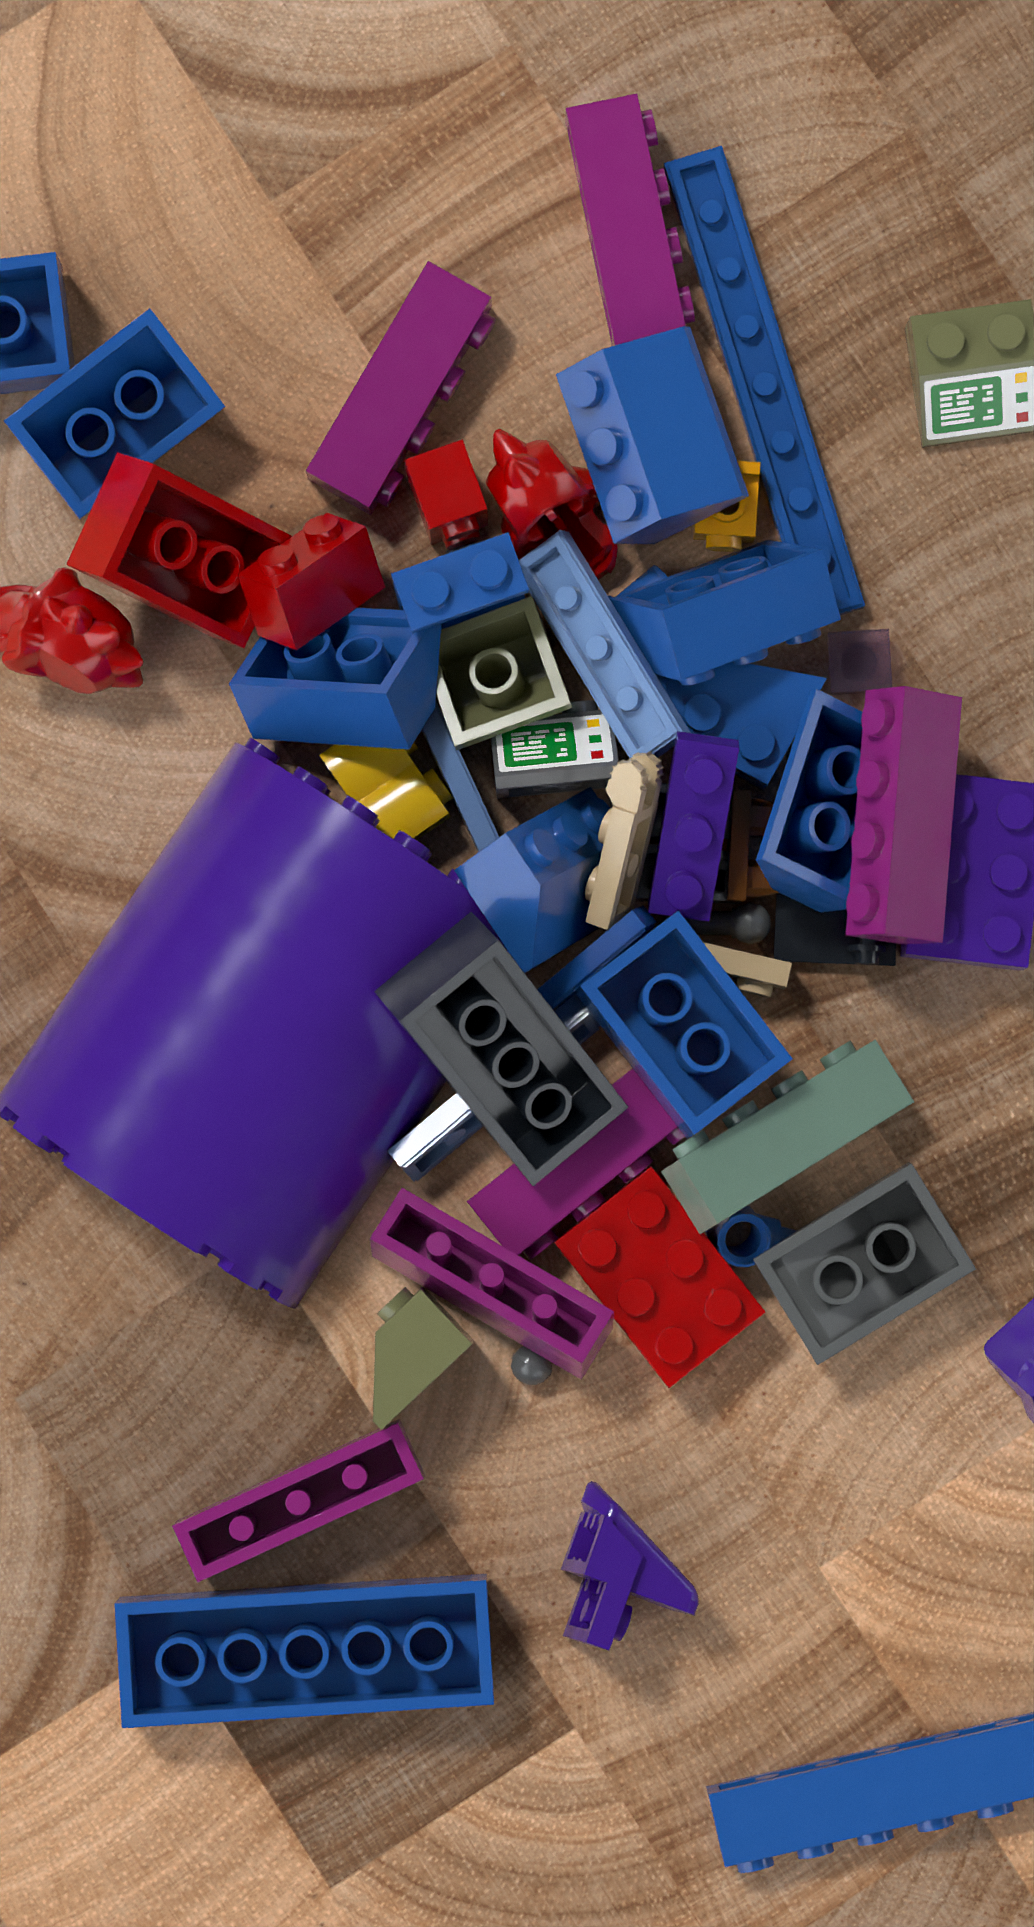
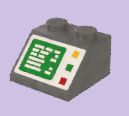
M595 700L571 702L572 708L562 711V714L551 715L491 738L497 799L581 791L589 787L592 789L607 787L608 779L612 778L610 774L613 771L612 767L617 765L618 762L615 733L601 710H598Z

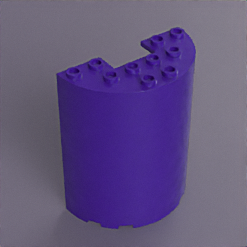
M249 738L245 746L234 743L1 1091L0 1117L6 1121L10 1119L15 1122L13 1125L15 1130L48 1153L54 1152L57 1154L60 1152L63 1154L64 1157L61 1160L64 1163L63 1165L148 1223L197 1254L199 1253L204 1257H207L209 1253L220 1259L217 1265L224 1271L256 1290L264 1288L270 1292L269 1296L287 1307L295 1309L394 1161L387 1151L418 1125L446 1083V1080L374 991L470 912L488 928L503 946L504 944L455 873V869L452 868L446 876L427 863L431 854L429 853L430 850L401 830L398 831L394 839L390 838L376 828L380 820L373 811L348 795L340 805L328 797L331 792L328 789L329 786L299 766L291 774L277 765L280 759L277 754L256 740Z

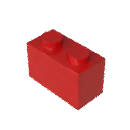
M463 439L405 459L407 479L430 544L434 545L444 541L446 549H453L479 539L480 534L478 530L488 526V509Z
M330 513L310 519L305 523L301 531L281 545L265 550L255 563L237 574L258 636L294 650L301 648L385 588L366 526Z

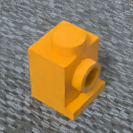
M737 461L749 497L738 502V510L734 514L724 515L717 512L694 524L693 540H706L705 549L719 552L742 551V543L754 542L756 537L761 462Z

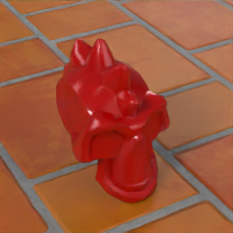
M497 429L493 434V454L496 465L489 472L485 483L503 514L501 523L502 534L509 533L518 560H521L556 532L563 530L570 533L598 580L608 573L611 574L616 565L618 547L617 544L613 543L608 526L602 523L594 513L600 502L589 470L571 466L560 451L548 440H535L525 443L508 432Z
M66 567L58 568L50 579L38 587L19 584L0 587V653L4 652L2 662L9 670L24 675L46 677L65 688L83 694L97 693L111 687L137 688L143 684L140 667L143 666L144 661L138 650L134 647V632L131 623L103 596L83 587L75 570Z

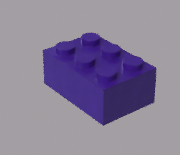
M956 774L943 943L901 944L900 957L1017 971L1027 969L1029 966L1034 921V783Z

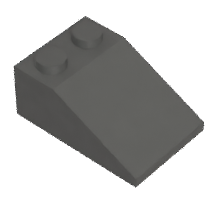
M910 1162L854 1194L753 1258L817 1365L976 1270L921 1177Z

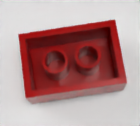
M117 452L66 565L208 636L245 648L255 625L237 574L255 563L265 550L281 545L292 536L156 464Z
M651 1166L554 1241L605 1307L614 1311L615 1321L668 1388L672 1387L766 1313L704 1233L699 1234L681 1203Z

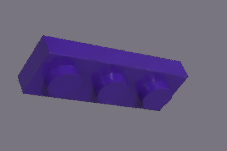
M677 731L648 900V913L672 916L679 911L684 918L703 921L710 920L739 753V740Z

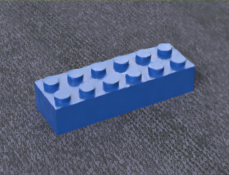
M487 1574L120 1597L114 1604L122 1728L494 1705Z

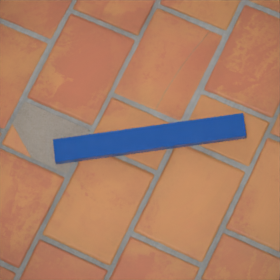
M721 145L666 162L663 168L755 462H761L760 479L779 540L783 543L822 549L840 615L863 609L865 607L863 596L723 147Z

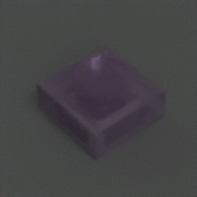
M889 629L827 633L830 695L866 693V690L893 687Z

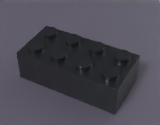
M472 912L462 918L374 991L504 1154L532 1186L537 1184L628 1108L627 1104L504 946Z

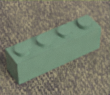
M876 1039L859 1050H856L850 1040L820 1059L825 1070L808 1080L802 1070L771 1089L777 1100L761 1110L758 1109L752 1100L724 1117L722 1121L728 1130L712 1140L708 1138L703 1130L672 1149L678 1160L661 1172L699 1234L717 1225L914 1103V1100Z

